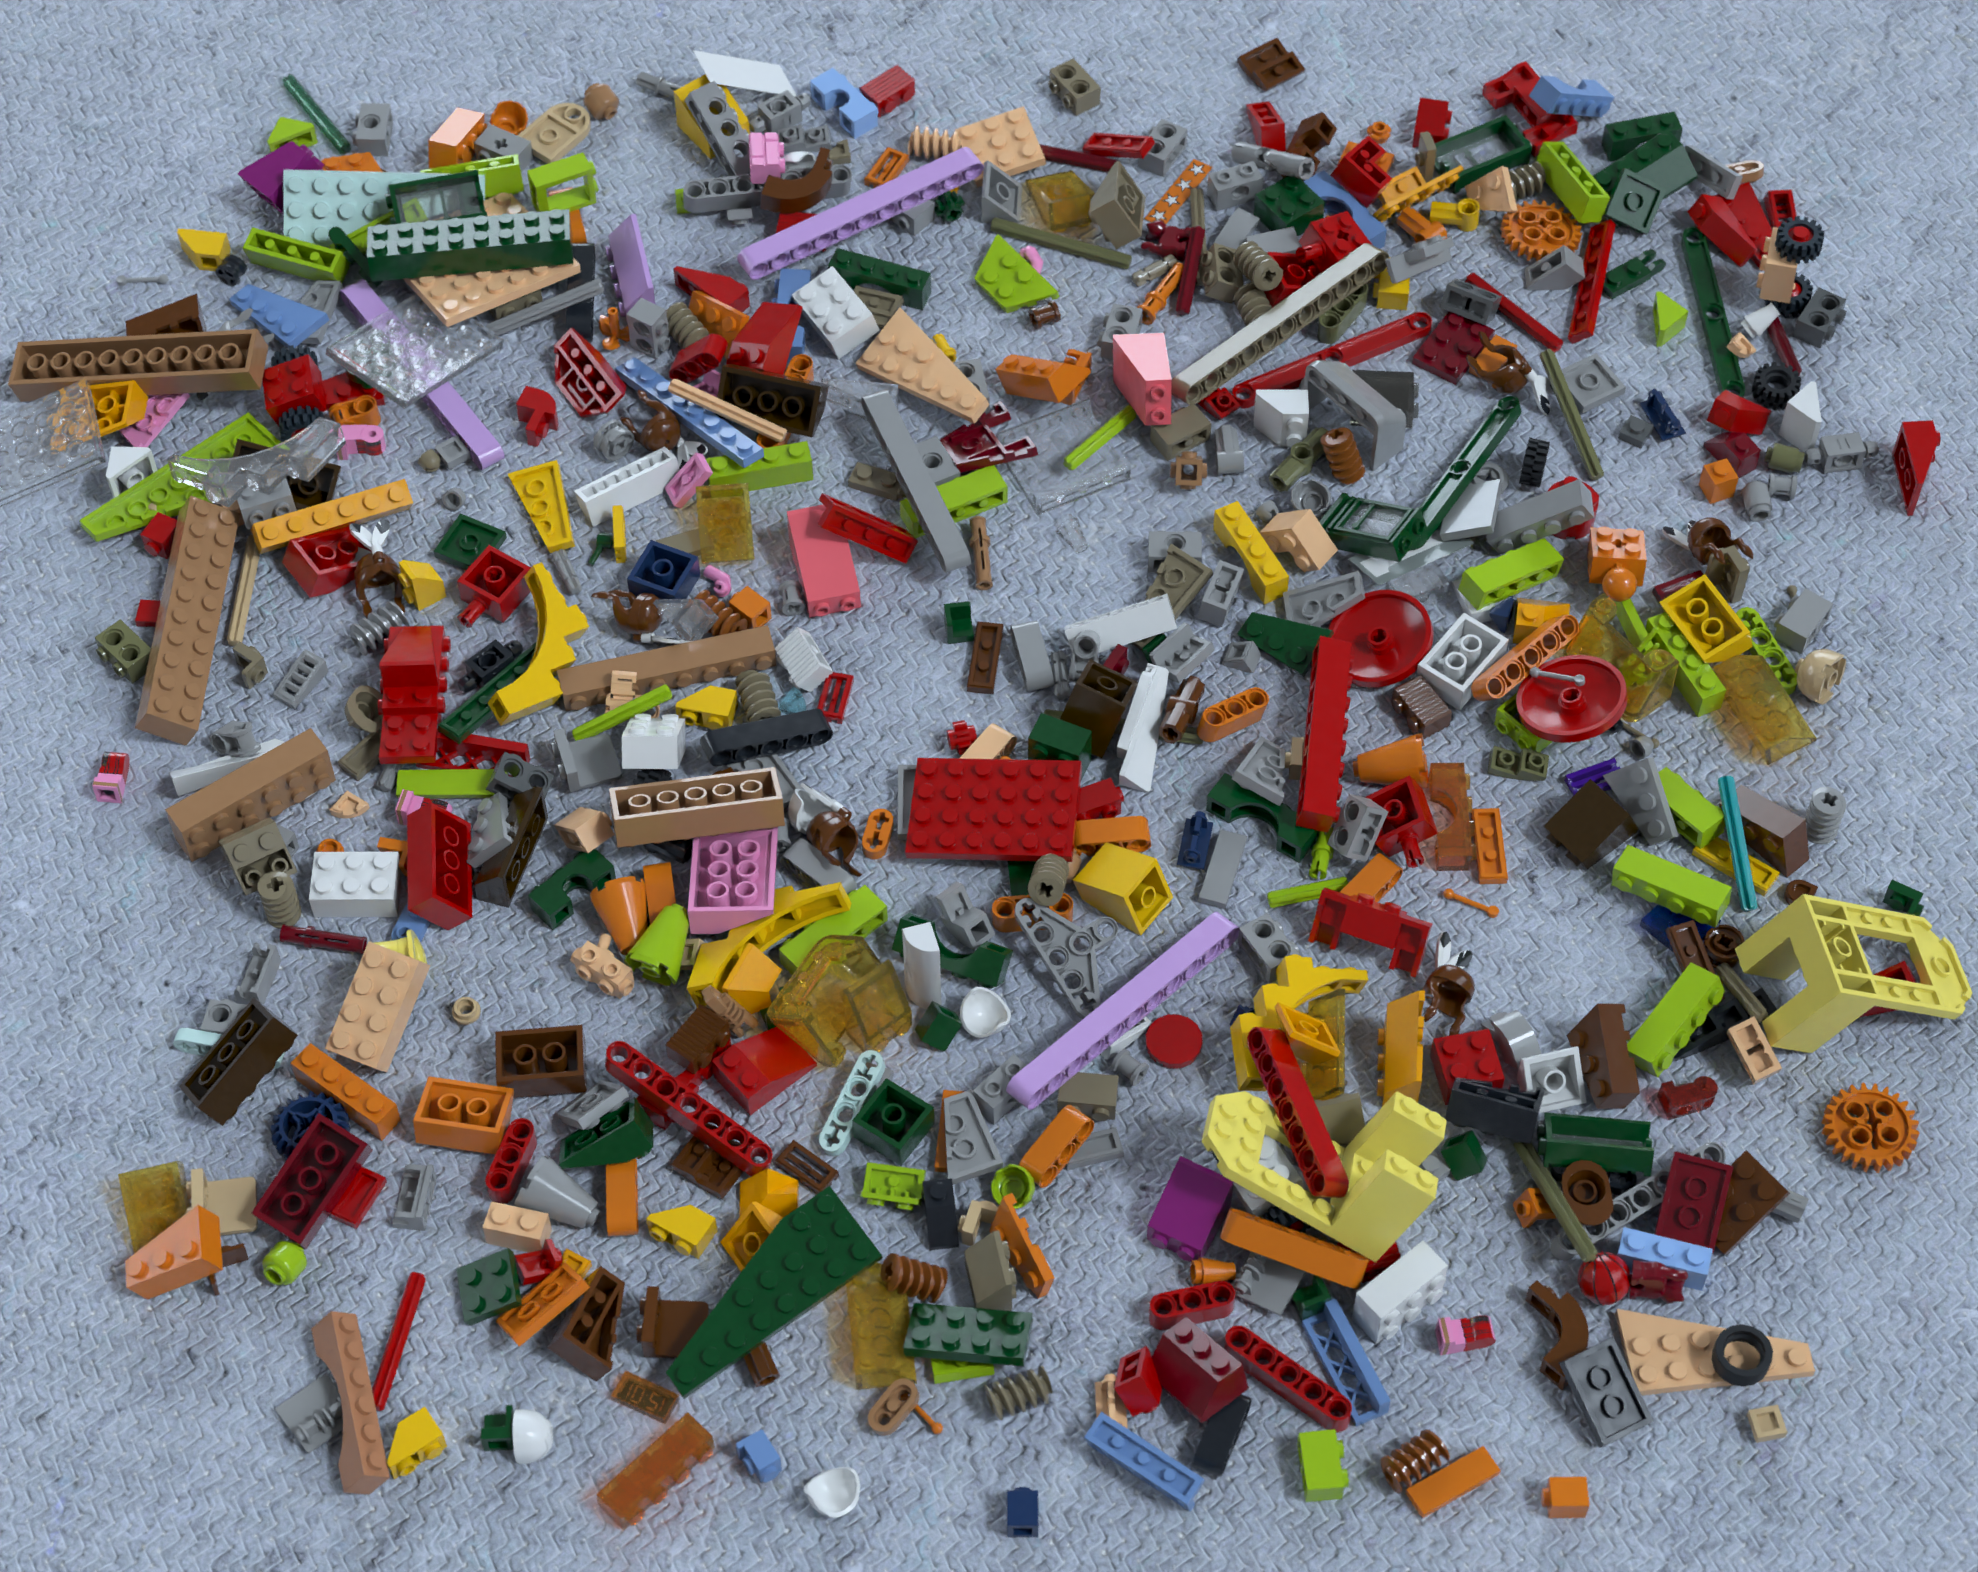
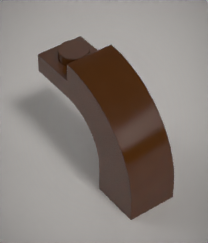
M820 147L813 169L802 178L788 180L768 175L761 193L760 209L776 213H796L807 210L823 200L832 184L833 171H831L833 160H829L830 149Z
M1536 1280L1528 1288L1525 1301L1551 1322L1558 1335V1343L1543 1357L1539 1371L1563 1391L1569 1383L1559 1363L1587 1349L1589 1339L1588 1324L1583 1310L1571 1294L1567 1292L1559 1299L1552 1288L1547 1285L1543 1286Z

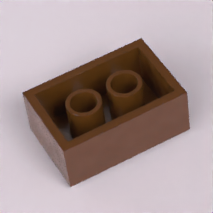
M582 1025L495 1031L496 1084L499 1087L513 1088V1098L587 1091L586 1041Z

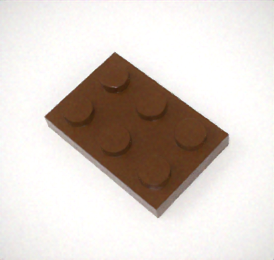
M1747 1150L1731 1164L1734 1167L1715 1244L1726 1256L1790 1194Z

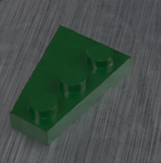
M1251 612L1237 634L1245 641H1254L1258 649L1304 677L1312 666L1313 651L1319 637L1331 638L1334 632L1330 629Z

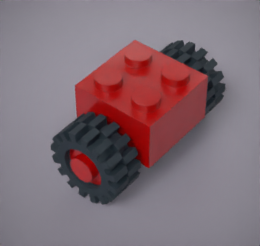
M290 345L288 350L283 347L281 348V353L276 351L274 353L275 356L271 358V367L264 369L262 383L265 407L279 427L282 444L285 443L287 448L291 447L294 451L297 448H300V451H305V448H309L310 451L314 450V445L318 448L321 446V442L325 443L328 436L326 419L323 413L326 411L322 374L314 351L310 352L308 347L303 350L302 345H298L297 348Z

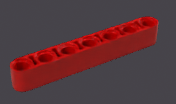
M1253 1027L1247 1037L1248 1049L1309 1191L1315 1197L1343 1198L1349 1188L1348 1176L1285 1033L1281 1029Z
M615 1041L606 1049L605 1068L610 1075L749 1176H753L766 1168L770 1169L773 1153L766 1143L628 1043ZM622 1056L625 1058V1060L622 1062H616L612 1059V1057ZM643 1072L647 1074L648 1077L640 1079L636 1077L635 1074ZM661 1089H667L671 1092V1094L664 1096L661 1095L658 1091ZM684 1106L693 1107L695 1111L688 1113L683 1111L681 1108ZM714 1123L718 1128L714 1130L708 1129L705 1124ZM737 1140L742 1145L734 1147L728 1141ZM753 1157H761L765 1162L757 1164L751 1159Z

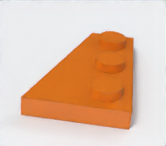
M692 291L688 309L703 324V327L708 330L709 334H718L727 340L728 347L724 357L728 359L733 340L749 321L750 316L701 291Z
M1013 1193L1002 1198L989 1232L992 1233L999 1230L1001 1240H1007L1010 1251L1009 1263L1018 1270L1023 1277L1025 1285L1039 1299L1048 1295L1055 1277L1039 1245L1031 1243L1027 1231L1029 1225L1025 1217L1019 1219L1013 1207L1017 1201Z

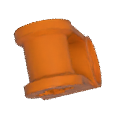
M368 395L343 403H336L328 410V415L334 422L333 430L335 434L336 425L378 426L381 422L376 400Z

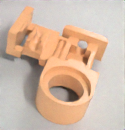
M612 670L611 693H608L606 696L605 713L634 700L633 695H635V691H632V684L636 683L637 672ZM618 678H620V679H632V681H628V680H618ZM660 704L655 706L656 711L651 715V718H658Z

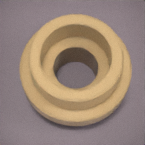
M471 997L459 998L452 1007L454 1020L463 1025L474 1023L481 1014L479 1003ZM466 1010L471 1011L468 1014H462Z

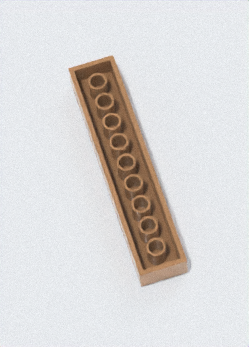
M258 329L18 342L8 385L21 402L62 400L64 388L135 380L146 395L260 390L269 346Z
M191 495L178 514L135 729L185 746L199 729L240 513Z

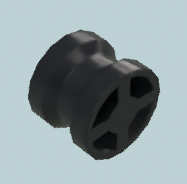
M228 254L223 260L224 264L219 265L215 272L223 283L235 286L240 280L239 277L244 275L248 268L241 258Z

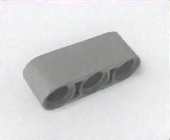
M1038 621L1011 625V638L1026 691L1054 687L1053 673Z
M799 838L779 857L784 868L809 888L841 882L847 895L857 889L856 881L847 871L840 866L831 865L822 855L821 851L802 838Z

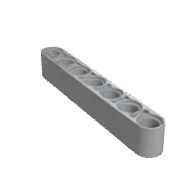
M841 164L832 165L831 188L823 199L846 196L850 191L852 178L850 168ZM813 167L785 170V173H780V178L788 180L799 179L810 173ZM750 174L692 180L684 186L683 206L691 213L760 206L761 193L765 182L764 184H752Z
M1716 1142L1705 1143L1688 1154L1704 1158V1153H1707L1712 1157L1713 1161L1724 1163L1726 1159L1724 1148ZM1671 1165L1613 1199V1210L1619 1214L1620 1221H1616L1610 1216L1604 1223L1593 1226L1596 1230V1236L1591 1235L1587 1231L1586 1225L1581 1224L1593 1245L1662 1204L1664 1192L1658 1188L1657 1181L1662 1182L1666 1186ZM1633 1196H1638L1642 1199L1643 1207L1638 1206L1634 1202ZM1564 1230L1552 1240L1551 1252L1557 1259L1567 1261L1579 1255L1574 1246L1573 1250H1568L1563 1246L1562 1239L1570 1241Z

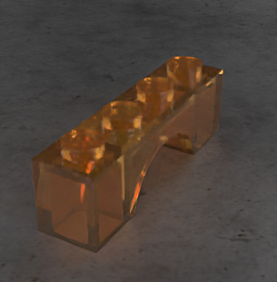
M1431 763L1428 777L1430 801L1446 808L1454 820L1451 826L1438 832L1436 835L1434 846L1436 871H1470L1472 860L1477 858L1476 843H1471V836H1474L1475 832L1474 820H1469V813H1472V797H1467V790H1470V774L1465 773L1464 763Z

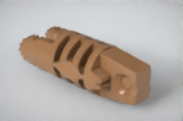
M711 985L701 991L707 1004L705 1007L729 1021L730 1031L737 1037L741 1038L744 1036L741 1027L743 1022L752 1029L758 1026L759 1021L726 992L720 993Z

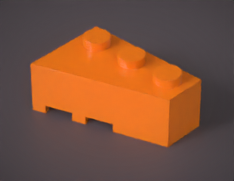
M457 107L428 140L429 169L471 162L475 154L474 142L487 128V124L484 123L485 113Z
M197 1205L125 1261L126 1288L146 1299H151L222 1271L219 1216Z

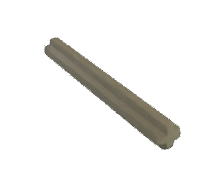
M1192 188L1190 190L1191 228L1199 225L1205 229L1202 188ZM1206 233L1204 237L1201 258L1203 253L1206 251ZM1201 258L1195 284L1197 287H1204Z

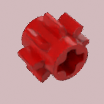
M965 720L952 722L953 729L946 731L950 750L957 749L959 755H963L977 739L974 725L967 726Z

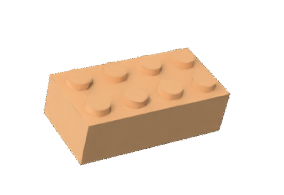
M368 941L325 1049L377 1070L388 1072L431 965Z

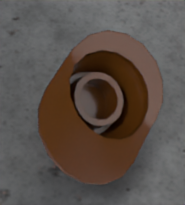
M1580 1160L1573 1162L1562 1175L1563 1195L1581 1224L1590 1226L1602 1224L1610 1218L1613 1212V1199L1608 1176L1600 1165L1592 1161Z

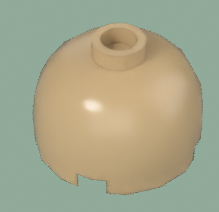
M1817 649L1809 653L1805 659L1800 658L1796 664L1795 673H1797V685L1801 693L1816 703L1826 704L1834 695L1833 692H1830L1834 684L1839 686L1846 667L1844 655L1829 649Z

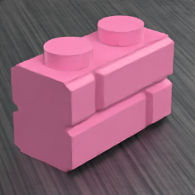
M767 132L764 135L762 133L749 134L750 180L752 184H764L768 175L780 178V173H785V158H780L784 157V142H779L776 132Z

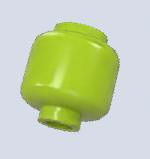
M288 1241L276 1243L262 1261L264 1276L274 1285L292 1284L307 1265L303 1248L298 1243Z

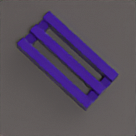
M1615 758L1567 774L1564 781L1573 796L1578 792L1577 789L1582 788L1590 779L1603 791H1608L1612 788L1607 781L1602 783L1600 781L1605 779L1603 775L1620 769V766L1617 767V761Z

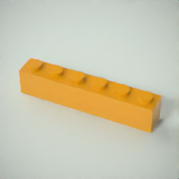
M402 479L254 523L251 532L258 552L262 554L288 546L290 539L348 527L351 523L362 524L409 510L413 505V500L406 480Z

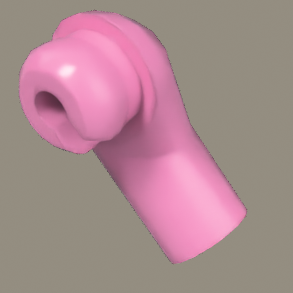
M1032 246L1022 248L1019 254L1026 261H1029L1030 265L1041 274L1043 260L1036 248Z
M708 565L703 575L714 581L713 590L717 596H727L732 589L730 576L716 567Z

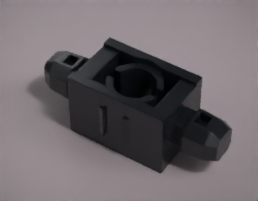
M495 639L465 661L467 673L458 680V687L464 693L472 691L477 686L481 689L522 654V644L517 640H512L503 646Z

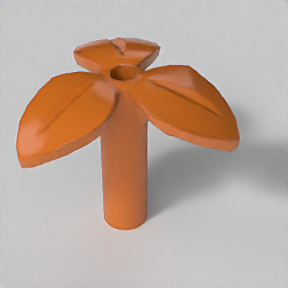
M610 307L608 309V317L600 315L599 328L601 333L611 336L602 341L604 349L614 350L619 348L620 342L618 339L630 341L628 325L620 329L617 308Z

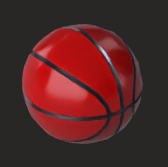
M1598 1252L1596 1260L1581 1264L1577 1280L1581 1292L1588 1300L1599 1305H1611L1622 1300L1627 1294L1631 1282V1273L1627 1264L1619 1256L1609 1252Z

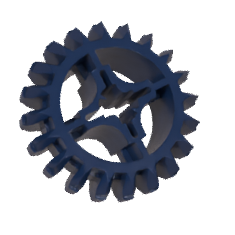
M311 1090L308 1097L303 1098L298 1093V1100L293 1101L288 1098V1106H279V1114L273 1115L272 1120L274 1124L270 1127L271 1140L276 1147L277 1153L280 1156L283 1155L287 1161L318 1113L350 1132L349 1117L341 1103L336 1104L332 1096L326 1098L323 1092L315 1097ZM293 1125L296 1131L294 1132L295 1136L290 1140L288 1134Z

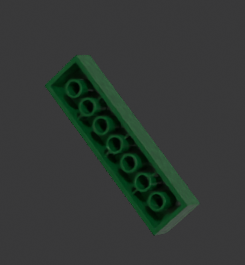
M569 209L370 226L367 233V261L371 282L574 264L573 233Z

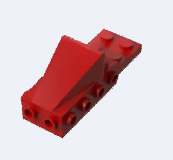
M444 625L390 627L389 638L384 639L385 655L379 663L382 677L380 679V693L383 695V699H378V714L383 715L379 751L380 764L435 763L438 724L441 723L442 713L446 711L443 694L447 693V677H445V673L449 672L447 652H451L450 636L445 635Z

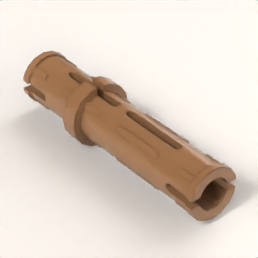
M975 516L970 519L971 538L969 543L973 549L976 588L979 590H989L993 586L988 549L991 545L990 537L987 536L986 519L982 516Z

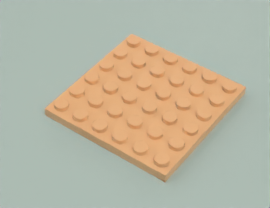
M499 193L484 201L487 216L529 212L511 193ZM461 210L454 211L448 216L450 218L462 216ZM573 258L574 264L407 278L404 281L443 324L449 327L576 275L581 270L580 264Z

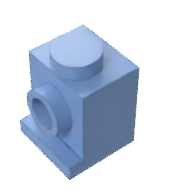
M763 1429L735 1444L737 1457L740 1461H743L749 1474L753 1475L755 1473L760 1482H769L782 1471L781 1458Z

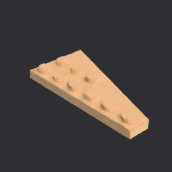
M901 307L855 363L859 370L974 424L989 406L986 397Z
M1616 1309L1615 1316L1626 1363L1642 1396L1732 1385L1718 1375L1711 1360L1714 1344L1720 1333L1726 1328ZM1766 1336L1771 1343L1773 1357L1768 1372L1759 1382L1814 1375L1815 1368L1808 1343ZM1730 1342L1725 1348V1358L1736 1368L1744 1370L1754 1369L1760 1362L1758 1351L1746 1342Z

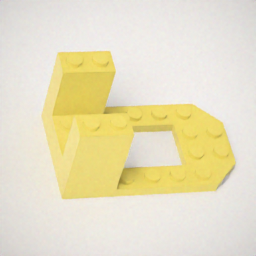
M1806 894L1801 895L1735 949L1739 964L1746 974L1786 980L1798 969H1802L1803 977L1808 986L1762 1021L1770 1046L1813 1053L1873 1006L1955 1020L1963 1014L1966 1008L1964 1006L1965 1002L1970 999L1972 990L1953 944L1945 937L1940 940L1930 930L1933 925L1924 917ZM1857 934L1906 943L1911 961L1914 963L1920 977V983L1872 975Z
M1246 1091L1215 1096L1209 1105L1202 1143L1207 1151H1213L1219 1160L1216 1166L1224 1177L1368 1259L1377 1262L1436 1199L1438 1178L1430 1172L1419 1168V1166L1444 1140L1447 1120L1438 1113L1420 1105L1414 1099L1396 1091L1346 1148L1332 1140L1348 1176L1349 1188L1343 1198H1331L1330 1204L1324 1199L1313 1196L1300 1185L1294 1184L1275 1171L1259 1164L1264 1135L1271 1137L1290 1149L1291 1146L1274 1107Z

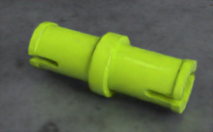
M1330 827L1326 834L1318 831L1317 842L1312 847L1311 855L1313 859L1309 875L1314 879L1318 878L1319 871L1321 872L1320 880L1325 879L1327 876L1328 864L1334 854L1333 848L1327 844L1334 830L1333 827Z

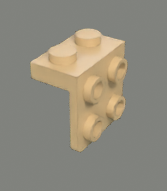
M203 1168L191 1169V1181L186 1182L188 1199H191V1207L187 1208V1213L195 1206L200 1205L219 1216L220 1236L253 1232L257 1229L258 1219L251 1214L257 1205V1183L254 1177L208 1182Z

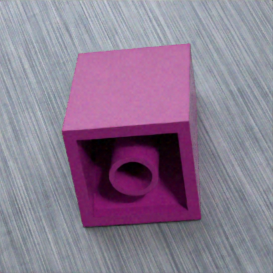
M290 141L241 169L237 174L260 198L284 215L283 169L323 170L322 168L325 165L313 156L314 153L304 144L299 147Z
M1180 1156L1147 1226V1240L1157 1248H1166L1177 1253L1181 1259L1188 1262L1198 1260L1199 1257L1204 1258L1231 1208L1234 1182L1213 1170Z

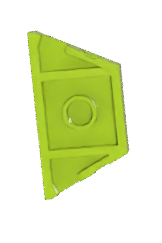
M999 234L995 236L974 279L976 284L1006 313L1017 311L1022 307L1037 305V301L1051 297L1052 300L1060 297L1058 291Z

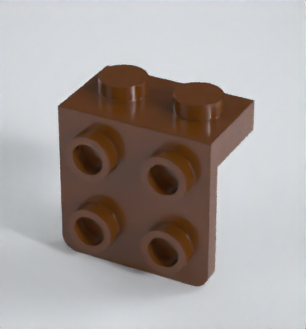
M647 1286L646 1297H641L640 1315H644L643 1325L637 1326L636 1341L641 1343L644 1357L677 1358L708 1317V1303L703 1301L661 1300L659 1287Z

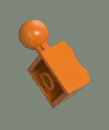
M1590 527L1587 548L1589 583L1602 584L1605 595L1613 601L1622 602L1630 599L1634 595L1637 586L1643 587L1647 562L1644 531L1634 528Z

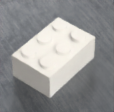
M833 266L792 294L796 305L803 307L801 314L838 359L880 331L873 314Z
M1463 613L1418 664L1416 676L1422 675L1443 701L1461 710L1473 696L1471 692L1473 681L1506 654L1509 639Z
M637 714L635 718H630L622 734V769H678L686 751L685 718H678L676 714L662 715V718H651L649 714Z
M314 852L309 902L314 917H398L403 874L399 868V852Z
M1424 1241L1420 1242L1356 1293L1352 1320L1375 1344L1384 1338L1389 1340L1398 1332L1401 1324L1406 1320L1408 1322L1413 1321L1421 1313V1308L1428 1303L1430 1305L1436 1303L1442 1297L1448 1265Z

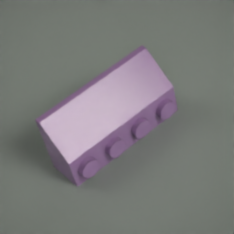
M631 214L608 236L610 246L605 247L607 260L613 261V264L609 265L612 280L617 279L618 282L614 283L616 298L622 299L621 302H618L620 316H625L626 321V314L640 298L655 304L653 284L636 214Z

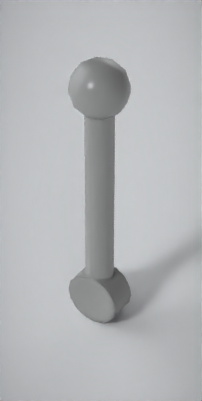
M165 274L159 277L126 278L124 275H120L116 278L120 286L137 282H160L161 284H166L169 280Z
M1537 667L1530 669V675L1534 678L1543 676L1571 681L1576 686H1583L1585 684V677L1581 674L1574 677L1540 671Z

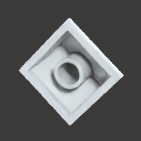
M1810 382L1787 402L1779 431L1781 437L1804 453L1806 450L1815 447L1822 423L1816 382Z
M111 447L106 478L113 498L157 471L156 463L149 447Z
M1577 1046L1521 1059L1517 1075L1521 1091L1536 1092L1537 1087L1545 1088L1539 1113L1587 1103L1579 1048Z

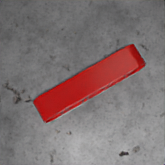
M1237 1325L1227 1331L1224 1349L1243 1365L1246 1373L1327 1430L1335 1429L1336 1433L1347 1429L1350 1423L1352 1405L1345 1396L1248 1328ZM1240 1341L1245 1346L1235 1347L1231 1343ZM1263 1358L1270 1363L1261 1365L1256 1360ZM1290 1376L1294 1381L1285 1382L1281 1377ZM1308 1393H1314L1319 1398L1312 1400L1307 1398L1305 1395ZM1337 1410L1342 1412L1344 1416L1335 1417L1330 1412Z

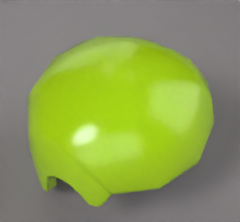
M1008 1164L1006 1167L996 1171L991 1183L992 1197L1000 1205L1004 1196L1013 1193L1017 1201L1013 1207L1015 1210L1020 1209L1032 1200L1035 1193L1034 1178L1027 1169L1019 1165Z

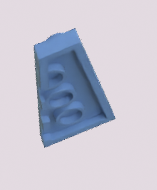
M247 284L229 298L232 306L241 313L246 309L252 308L253 311L249 319L267 333L275 334L274 338L288 349L290 345H293L294 348L329 321L327 313Z

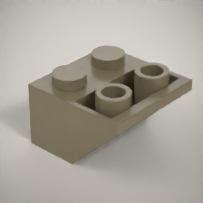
M270 817L218 840L245 896L258 891L257 883L266 873L280 871L289 876L297 873V869L275 821Z
M1343 1093L1325 1101L1314 1100L1331 1140L1337 1142L1340 1146L1346 1148L1365 1127L1359 1093Z
M999 1230L993 1231L964 1251V1263L975 1308L1010 1311L1012 1310V1299L1017 1298L1015 1288L1017 1281L1014 1268L1010 1267L1009 1264L1010 1251L1007 1240H1001Z

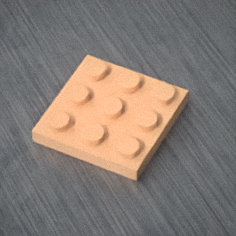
M1024 106L955 129L958 133V139L961 140V148H970L982 162L983 166L984 162L988 160L1009 176H1013L1046 164L1044 154ZM983 172L974 179L977 188L983 184Z

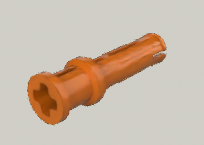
M1176 262L1157 288L1146 294L1143 304L1136 307L1143 309V324L1151 325L1156 319V314L1166 307V299L1181 281L1184 264Z

